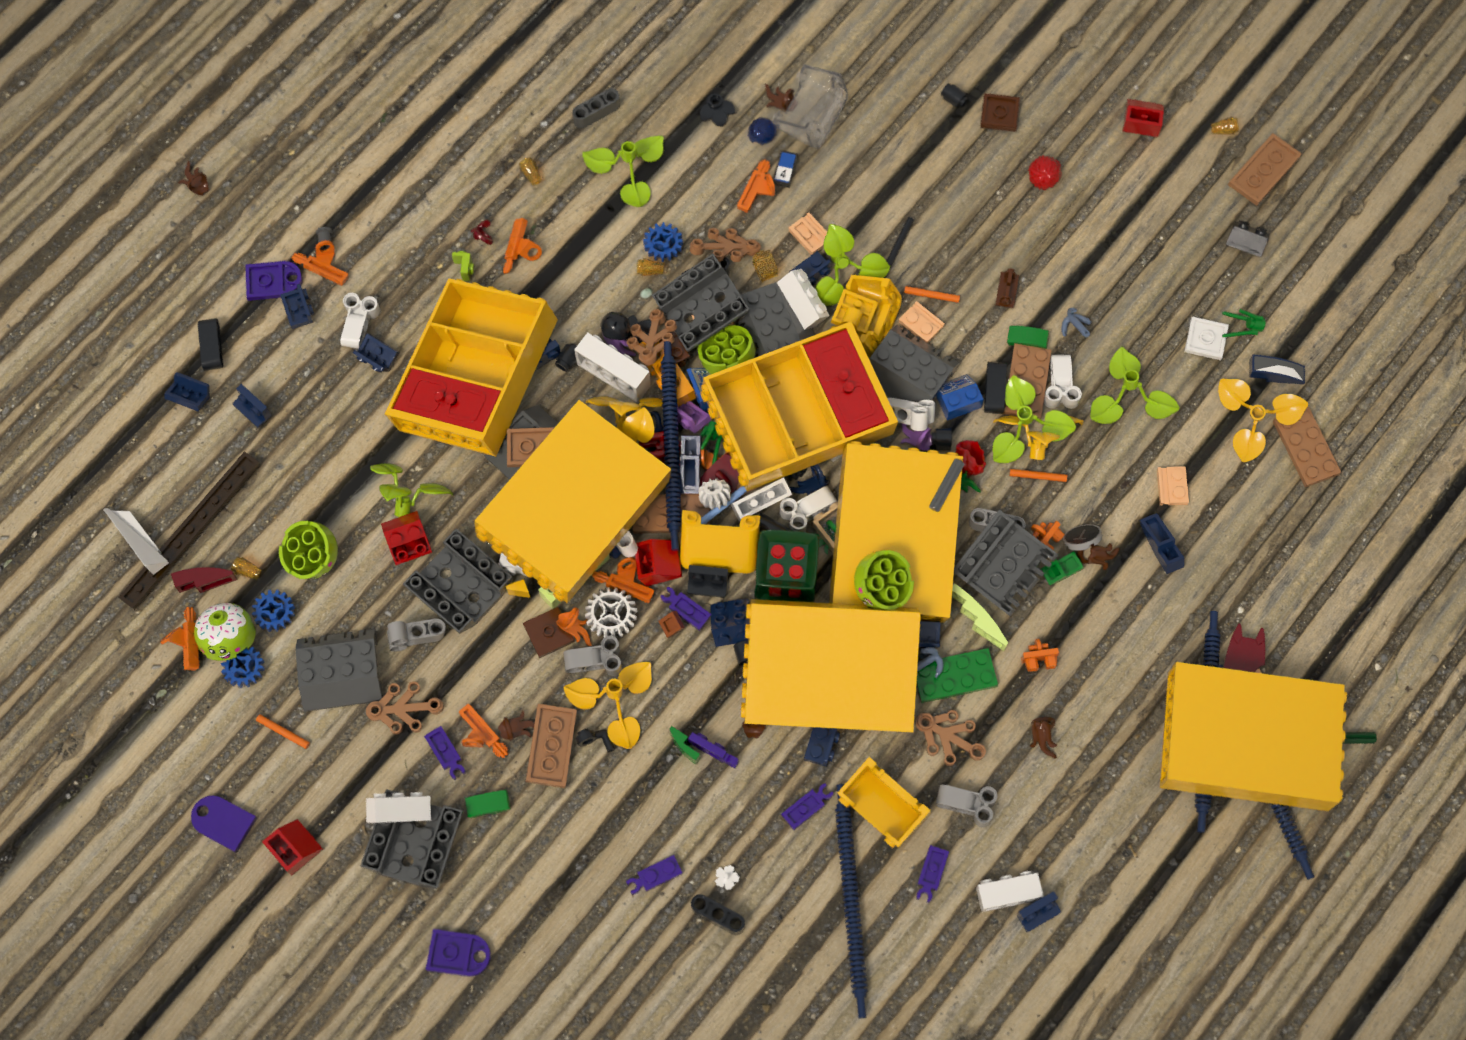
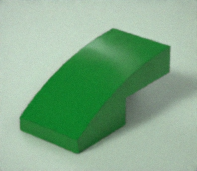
M1010 326L1007 343L1009 346L1021 344L1047 349L1049 331L1034 327Z
M1073 551L1063 558L1051 562L1050 567L1044 566L1041 568L1045 579L1051 586L1083 570L1084 566Z
M671 726L670 735L683 755L696 765L700 760V754L686 745L688 743V736Z
M508 790L489 792L465 798L467 816L471 819L510 810Z

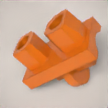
M1058 521L1050 522L1048 525L1042 522L1040 525L1033 524L1031 527L1033 536L1052 550H1054V547L1048 543L1050 538L1057 543L1065 535L1059 528L1061 524Z
M1035 639V645L1028 646L1030 652H1023L1021 661L1025 663L1028 672L1039 669L1038 661H1044L1046 669H1055L1059 655L1058 648L1048 649V643L1041 644L1040 639Z

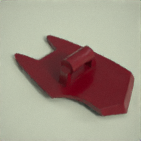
M726 453L701 476L700 487L703 482H709V478L711 480L718 478L720 481L725 480L726 484L730 486V494L737 490L739 473L737 469L734 470L732 468L730 453Z
M1239 623L1232 635L1225 657L1224 668L1255 673L1259 667L1265 665L1264 628L1260 629L1256 639L1243 637L1242 627Z

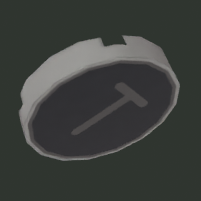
M1086 524L1067 531L1063 541L1065 546H1068V549L1080 551L1090 548V545L1093 543L1097 545L1102 540L1103 535L1099 526Z

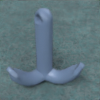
M1069 308L1067 317L1063 320L1061 326L1063 336L1067 335V327L1071 322L1084 337H1089V330L1081 322L1089 325L1091 324L1090 319L1076 314L1077 308Z
M933 647L921 649L919 658L922 660L917 664V672L936 661L935 678H937L943 670V659L940 657L938 650Z

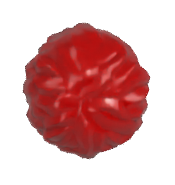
M1039 156L1030 164L1028 169L1031 184H1034L1040 190L1052 188L1061 178V164L1057 159L1050 156Z
M965 440L957 443L955 453L958 456H963L964 467L962 474L967 472L969 476H976L983 473L986 462L984 450L981 449L978 441Z

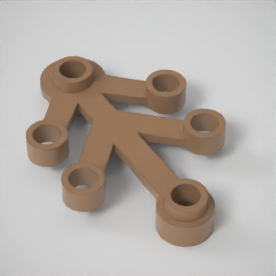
M710 228L708 230V238L719 243H703L701 239H694L690 243L689 251L693 255H702L704 250H715L713 254L719 262L723 261V258L731 253L730 259L733 262H740L746 255H757L761 245L756 240H746L738 236L736 229H727L726 238L719 235L718 229Z
M654 309L650 313L651 327L649 336L642 331L639 324H634L630 327V332L634 337L627 340V345L629 349L639 353V360L644 365H652L656 362L657 353L664 348L665 341H670L671 344L674 342V337L670 332L677 329V324L675 320H668L665 323V315L659 309ZM665 323V328L657 333L659 326ZM636 337L646 343V348L639 345ZM661 339L663 340L662 342L654 346L658 341H660Z
M412 681L408 684V690L394 705L386 706L394 696H398L401 692L399 685L392 683L388 687V692L379 702L374 701L367 706L366 715L372 721L381 720L390 728L393 734L397 735L402 732V725L386 715L395 714L409 725L413 732L418 733L422 730L421 722L417 719L414 720L406 712L429 710L431 714L438 715L443 711L444 705L439 698H431L428 702L406 704L414 694L420 692V685ZM413 685L417 686V689L415 691L411 690V687ZM393 687L398 688L397 692L392 693L391 689ZM437 702L438 706L436 708H432V703ZM374 708H379V711L376 714L372 713V710ZM418 723L419 727L413 729V724ZM395 725L400 726L399 730L394 731L393 727Z
M950 710L945 714L932 716L929 713L919 714L915 724L919 731L924 732L928 745L926 750L928 755L935 756L939 751L938 745L934 742L932 733L934 732L940 737L945 754L944 763L947 766H953L956 762V756L952 752L950 742L969 752L970 757L975 761L984 758L986 749L982 744L976 743L972 745L954 735L961 732L972 733L976 727L974 721L967 720L962 724L942 728L937 724L946 721L955 723L957 721L958 713L955 710ZM949 714H954L956 718L950 719ZM927 720L929 725H922V721ZM966 724H972L973 728L967 729ZM935 747L936 752H930L929 748ZM978 750L981 755L975 756L973 752ZM952 757L954 761L949 763L946 758Z

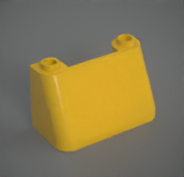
M851 275L849 282L846 284V290L878 302L867 333L857 334L867 356L871 357L890 329H892L901 306L902 298L900 292L889 278Z
M682 510L680 564L685 569H689V565L724 568L732 573L748 574L754 572L757 561L760 516H744L740 521V527L701 524L699 513Z
M868 757L838 791L837 794L840 796L838 800L846 808L850 805L886 837L884 841L890 847L894 848L896 846L899 848L931 814V810L924 804H919L916 798L911 796L887 775L883 769L876 765L877 763Z

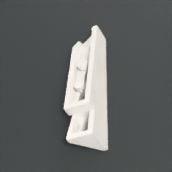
M103 509L144 566L153 575L169 563L161 555L162 552L130 511Z

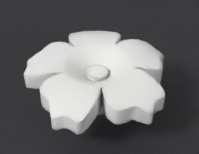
M731 865L725 866L724 870L720 867L716 870V877L718 878L715 880L716 886L722 888L725 885L726 890H731L734 887L733 882H739V876L734 872V867Z

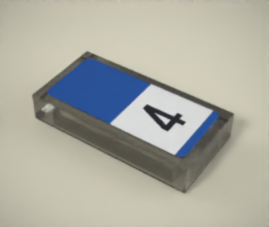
M780 150L773 177L774 185L790 188L798 159L797 153Z

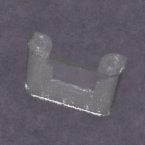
M804 64L796 77L799 84L798 91L786 112L779 110L774 114L772 122L775 128L810 147L819 149L847 101L848 90L842 74Z

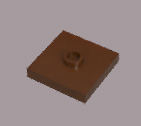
M984 93L980 128L1016 132L1020 97Z
M558 607L523 623L539 659L575 642L571 634L565 632L556 624L558 615L561 614Z

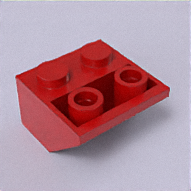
M1127 99L1122 132L1158 137L1163 122V104Z
M418 511L381 523L395 565L432 553Z
M649 539L636 543L638 551L635 559L638 580L646 587L682 577L679 550H671V540Z
M298 819L277 828L262 841L291 876L323 850Z

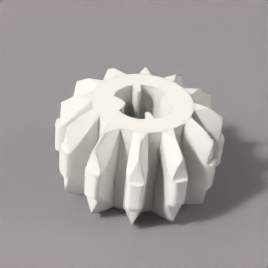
M709 478V482H703L702 486L699 487V501L705 508L710 507L713 510L715 507H718L720 509L722 505L727 506V502L731 500L730 486L726 484L725 480L720 481L718 478L711 480Z

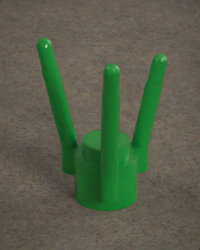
M1239 309V312L1246 316L1222 312L1223 315L1246 321V327L1249 328V331L1222 334L1223 338L1257 335L1258 332H1262L1265 328L1266 321L1263 316L1255 315Z
M710 421L700 434L702 438L704 435L706 437L700 447L701 450L705 448L709 439L712 441L717 439L712 465L717 461L722 435L719 436L716 432L715 425L717 424L714 421Z

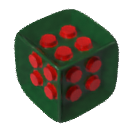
M761 531L757 549L755 599L815 602L819 536L800 531Z

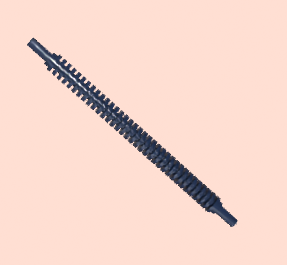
M665 341L664 357L661 361L664 464L671 469L669 482L665 486L666 518H668L666 521L668 523L667 528L671 532V550L677 551L679 550L682 509L680 504L681 485L678 451L679 432L677 427L676 361L672 356L671 342Z
M1210 611L1209 629L1205 633L1203 666L1219 667L1218 658H1220L1221 635L1219 630H1217V611ZM1195 794L1196 804L1194 807L1198 813L1197 832L1205 833L1206 814L1211 809L1209 804H1211L1210 799L1212 795Z
M1272 805L1271 808L1276 809L1273 813H1278L1275 816L1276 819L1281 818L1277 821L1278 824L1283 823L1280 825V829L1285 828L1282 830V833H1287L1284 835V838H1289L1286 840V843H1291L1288 845L1289 849L1294 848L1290 852L1291 854L1296 853L1292 855L1293 859L1296 858V861L1300 862L1307 880L1315 878L1307 860L1309 852L1308 850L1303 851L1306 845L1301 846L1304 843L1303 840L1299 841L1302 836H1297L1300 832L1299 830L1295 831V829L1298 827L1297 825L1292 826L1296 822L1295 820L1290 821L1293 819V815L1288 816L1291 814V811H1286L1289 809V806Z
M844 784L837 785V793ZM838 800L837 809H835V813L838 814H835V817L837 818V834H839L837 838L840 839L838 840L839 855H841L839 860H843L840 861V865H842L840 867L842 871L841 876H843L841 881H845L842 882V891L845 892L843 897H846L843 898V902H845L844 908H846L844 913H848L845 914V918H847L845 923L848 924L846 929H850L846 931V934H848L847 940H850L847 941V945H852L848 946L850 951L848 956H853L849 957V961H852L849 963V967H853L850 968V972H854L850 974V977L854 978L851 979V983H855L851 985V988L855 989L852 990V994L857 999L858 1019H865V997L868 989L864 988L868 986L867 983H863L867 982V978H863L867 975L866 972H863L866 971V967H862L865 966L863 961L865 956H861L864 955V951H862L864 945H860L863 944V940H859L863 938V935L860 934L862 929H858L862 928V924H859L861 922V918H859L861 913H857L860 912V908H858L860 903L857 902L859 897H856L859 896V892H857L858 886H856L858 881H855L857 876H854L857 874V871L855 870L856 865H854L856 860H853L855 859V850L853 849L854 844H852L854 839H851L853 838V834H851L853 832L852 818H850L851 813H849L851 808H846Z

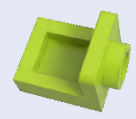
M465 251L452 252L453 262L461 264L460 273L462 280L470 281V276L474 274L471 254Z

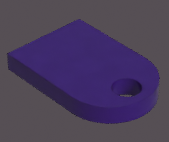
M277 261L245 264L246 298L248 301L281 298L280 294L298 289L297 284L302 285V274L299 268L292 262ZM291 275H296L297 279L295 281H288Z
M207 796L200 799L191 812V822L199 833L235 853L257 819L253 814L218 796ZM201 807H208V814L200 817L198 814Z
M433 929L425 970L466 977L477 976L488 967L491 951L485 940L477 935ZM482 951L485 953L486 958L483 962L478 963L474 957L477 952Z

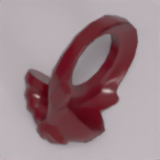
M489 220L482 221L470 232H473L474 239L482 240L486 244L492 245L494 243L492 237L483 230L484 227L488 228L491 225Z

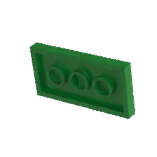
M989 648L942 658L943 670L937 678H935L936 661L917 672L916 685L921 703L998 687Z

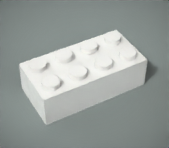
M587 332L574 349L578 366L639 403V399L651 387L649 369L645 365H638L629 355L619 353L617 348L611 344H605L597 335L592 336Z

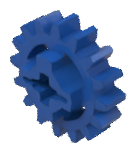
M662 222V225L659 227L656 223L655 229L649 227V233L644 234L645 252L648 251L649 257L654 255L655 261L658 258H661L662 262H664L665 258L671 261L672 255L677 257V251H682V234L678 233L677 227L672 229V224L666 227L665 223Z
M268 590V595L262 592V598L255 599L258 604L252 605V608L255 610L252 612V616L255 617V623L260 624L261 629L266 627L268 632H271L272 628H274L276 632H279L280 626L285 629L286 622L292 623L289 617L295 616L294 612L291 611L295 609V606L291 604L293 601L290 597L287 598L288 595L285 592L280 594V591L276 590L275 594H273L271 590ZM263 618H269L271 622L265 621Z
M246 647L243 651L236 654V658L221 663V666L225 668L221 670V673L226 675L224 677L227 682L230 681L232 686L237 684L239 688H242L243 684H246L247 687H250V682L257 683L256 677L262 678L259 672L265 670L261 665L265 661L263 658H260L261 654L259 651L255 653L254 647H251L249 650ZM239 662L245 665L247 671L240 667L241 665L239 664Z

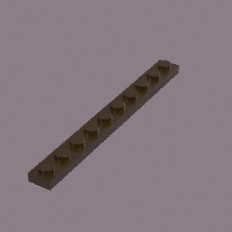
M244 451L159 549L162 552L161 555L169 563L154 575L144 567L118 598L133 610H136L259 467V461Z

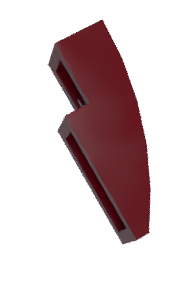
M191 568L171 573L174 586L179 593L195 587L200 593L237 580L233 571L222 568Z

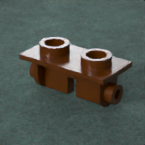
M1012 268L1007 269L1006 272H1001L996 306L1014 309L1019 275Z
M675 331L670 332L674 337V342L671 344L672 356L676 364L683 367L686 365L685 361L690 355Z

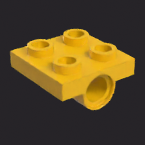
M844 289L831 323L840 326L852 322L857 334H866L878 302Z

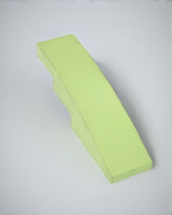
M954 583L952 598L962 604L960 612L974 621L972 630L1004 651L1008 642L998 625L971 595Z

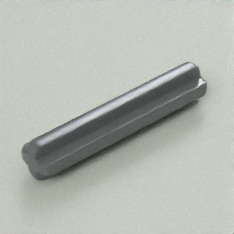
M954 459L933 497L929 508L935 512L940 511L963 469L964 463L961 460Z

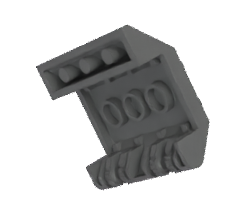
M777 282L741 294L750 311L743 316L745 317L736 325L749 331L755 348L758 347L755 358L814 336L812 328L804 330Z
M896 325L890 329L869 359L886 397L919 402L920 400L933 401L949 376L952 377L960 363L955 359L951 360V357L948 355L943 359L940 358V350L935 351V347L924 340L919 341L920 338L917 336L909 339L910 332L904 331V328Z
M999 509L956 564L954 573L1011 617L1015 609L1010 605L1013 604L1017 608L1020 605L1013 598L1017 593L1021 597L1026 598L1027 594L1022 591L1023 588L1030 592L1040 580L1034 574L1037 573L1041 577L1044 575L1043 571L1037 566L1042 562L1045 566L1050 567L1052 563L1047 558L1055 561L1059 554L1043 544Z
M375 628L367 629L366 635L364 630H360L359 638H354L352 632H347V637L345 633L330 634L327 640L326 636L323 635L320 636V643L315 644L313 637L308 638V643L306 638L297 639L295 650L298 687L304 712L365 704L374 701L379 702L383 698L381 681L378 677L376 645L378 643Z

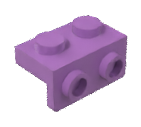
M691 401L677 407L678 422L684 429H689L694 434L711 421L709 414Z

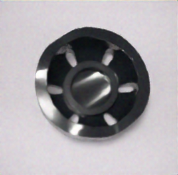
M609 312L603 317L600 327L605 337L613 340H625L630 330V322L620 312Z

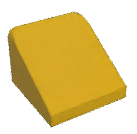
M523 579L506 585L508 595L530 597Z

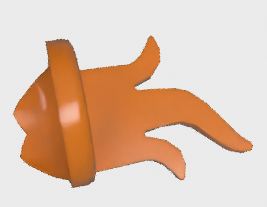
M575 607L570 612L559 614L556 624L562 630L574 636L577 642L580 641V636H582L585 643L591 647L589 634L582 627L586 624L587 619L584 621L577 619L579 609Z

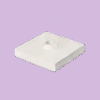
M1192 316L1184 352L1221 360L1226 337L1223 338L1222 334H1227L1229 325Z

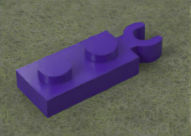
M667 587L666 589L671 595L669 597L661 595V600L665 603H671L669 606L671 611H677L679 617L701 631L711 618V614L682 592L676 596L674 590L671 587Z
M442 726L424 736L443 769L447 770L450 768L452 779H457L454 775L456 770H461L463 775L466 774L464 767L457 764L461 761V758Z
M691 733L688 738L690 745L720 762H725L730 767L736 768L739 759L728 754L724 746L716 742L712 744L701 733Z
M826 783L819 787L817 793L812 789L781 814L793 831L825 806L823 800L832 798L833 792L827 795L823 793V789L827 787Z
M932 845L929 846L917 884L923 887L917 892L916 899L919 900L920 895L925 893L928 896L926 903H930L932 899L931 889L935 891L938 889L949 851Z
M672 855L637 872L639 878H630L626 881V884H636V888L630 891L632 895H635L642 887L647 892L683 873L675 856Z

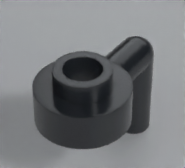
M588 728L578 732V736L575 738L579 747L589 745L596 739L602 738L607 752L615 750L605 729L595 732Z

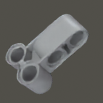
M440 619L411 623L395 621L387 625L388 642L392 652L405 650L407 646L440 641L445 635V623ZM438 627L441 629V632L434 633L431 629ZM418 630L422 634L420 636H414L412 632Z
M609 635L603 638L600 646L564 651L565 672L578 673L605 669L610 676L619 675L623 666L620 658L617 656L620 653L618 639ZM610 643L616 645L612 650L606 649V646ZM611 662L618 663L614 669L608 668V665Z
M940 785L935 805L943 809L974 816V822L977 826L987 827L993 818L991 807L995 805L997 792L990 786L982 788L980 793L948 785ZM989 793L992 795L993 800L985 801L982 795ZM984 812L988 815L989 819L982 821L979 819L978 814Z

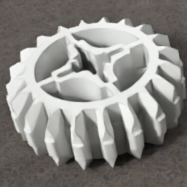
M608 587L606 589L607 592L604 593L600 589V595L598 596L594 593V600L589 599L588 604L590 606L585 607V611L588 612L585 614V618L589 619L586 623L588 626H591L592 632L597 630V636H601L604 633V638L608 635L615 637V634L623 637L622 631L629 633L628 627H634L632 621L637 620V616L634 615L637 613V608L634 607L636 605L635 601H630L631 595L625 596L624 590L618 593V588H615L611 592ZM614 600L616 602L609 604L606 601ZM600 606L603 613L600 615V619L597 620L595 613ZM625 606V608L627 609V614L625 619L622 621L619 616V613ZM607 610L610 611L611 613L614 612L615 616L612 615V614H609V615H608ZM608 623L616 624L615 626H605Z

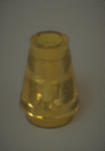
M1229 117L1212 123V134L1234 135L1235 132H1239L1237 118Z
M529 157L519 163L520 171L532 186L542 182L535 160Z
M645 258L642 260L638 259L637 274H641V276L663 274L664 263Z
M236 557L231 567V571L234 574L256 580L262 569L244 557Z

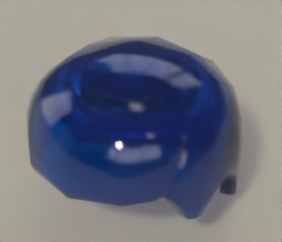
M757 118L749 126L747 135L752 143L757 142L760 145L772 142L775 138L776 126L767 118Z

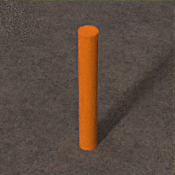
M905 286L904 290L906 294L959 303L960 299L959 295Z
M1010 469L1009 476L1067 482L1066 474Z
M261 714L257 716L256 721L305 749L309 747V741Z

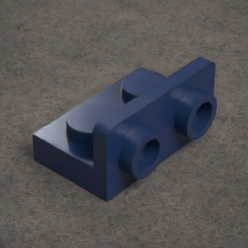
M816 251L792 270L802 269L813 286L820 277H825L831 272L832 262L830 259L826 261Z
M240 384L236 388L239 396L232 404L259 428L272 415L256 396L244 385Z
M813 727L804 761L827 767L828 761H833L835 750H832L833 743H838L840 732L837 731L838 728Z
M1054 891L1017 913L1016 916L1026 932H1030L1061 913L1056 903L1058 897Z

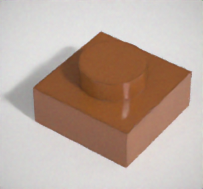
M672 611L658 621L667 638L674 636L685 628L677 611Z

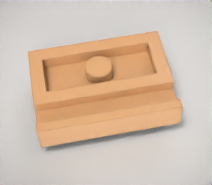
M807 213L804 218L802 217L789 227V232L811 255L824 248L823 242L827 231L810 213Z
M917 301L899 319V323L927 343L939 333L945 324Z
M1158 467L1157 479L1160 505H1188L1186 467Z

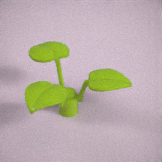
M663 136L644 138L635 144L630 141L624 142L616 158L614 153L607 148H597L582 152L583 160L587 167L593 172L600 174L608 173L611 170V165H615L621 156L626 163H629L632 183L623 186L620 195L622 200L626 204L635 207H643L648 203L651 195L650 188L645 182L635 184L633 161L636 157H641L646 162L659 160L663 154Z
M829 224L823 247L835 264V280L830 276H825L818 282L815 289L821 302L825 306H831L839 302L844 290L843 286L837 283L839 281L838 269H844L851 264L857 269H861L859 272L860 276L884 278L890 270V265L878 253H869L864 256L861 261L862 266L854 263L844 253L853 249V236L845 228Z
M1120 347L1113 355L1109 365L1111 376L1115 379H1123L1120 394L1116 401L1106 395L1097 397L1091 405L1090 418L1101 424L1116 422L1123 414V408L1118 403L1126 389L1132 391L1137 387L1147 402L1145 411L1152 418L1163 419L1169 417L1179 410V405L1174 398L1163 391H1152L1149 398H1147L1142 388V383L1139 382V372L1141 369L1139 360L1125 350V348Z
M1013 375L1005 389V403L1011 410H1017V416L1020 420L1018 422L1017 435L1014 437L1012 433L1005 432L995 438L993 442V461L1004 464L1011 463L1022 456L1025 445L1018 439L1023 424L1027 425L1036 420L1044 425L1042 432L1060 435V438L1053 440V442L1061 441L1076 430V425L1071 417L1058 410L1047 412L1045 421L1040 420L1029 407L1036 397L1034 387L1027 381Z
M390 463L370 466V469L375 473L391 474L394 477L395 485L382 484L379 486V490L386 501L396 498L395 516L401 517L409 514L411 506L415 505V501L421 492L426 494H451L452 496L454 494L443 485L424 483L420 484V488L417 489L413 499L410 500L408 495H411L412 491L406 487H398L397 473L403 472L400 466Z

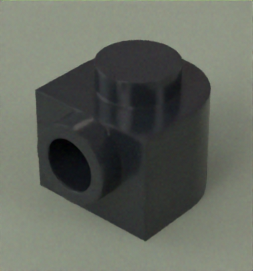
M951 428L935 429V432H932L931 441L932 444H935V450H951Z

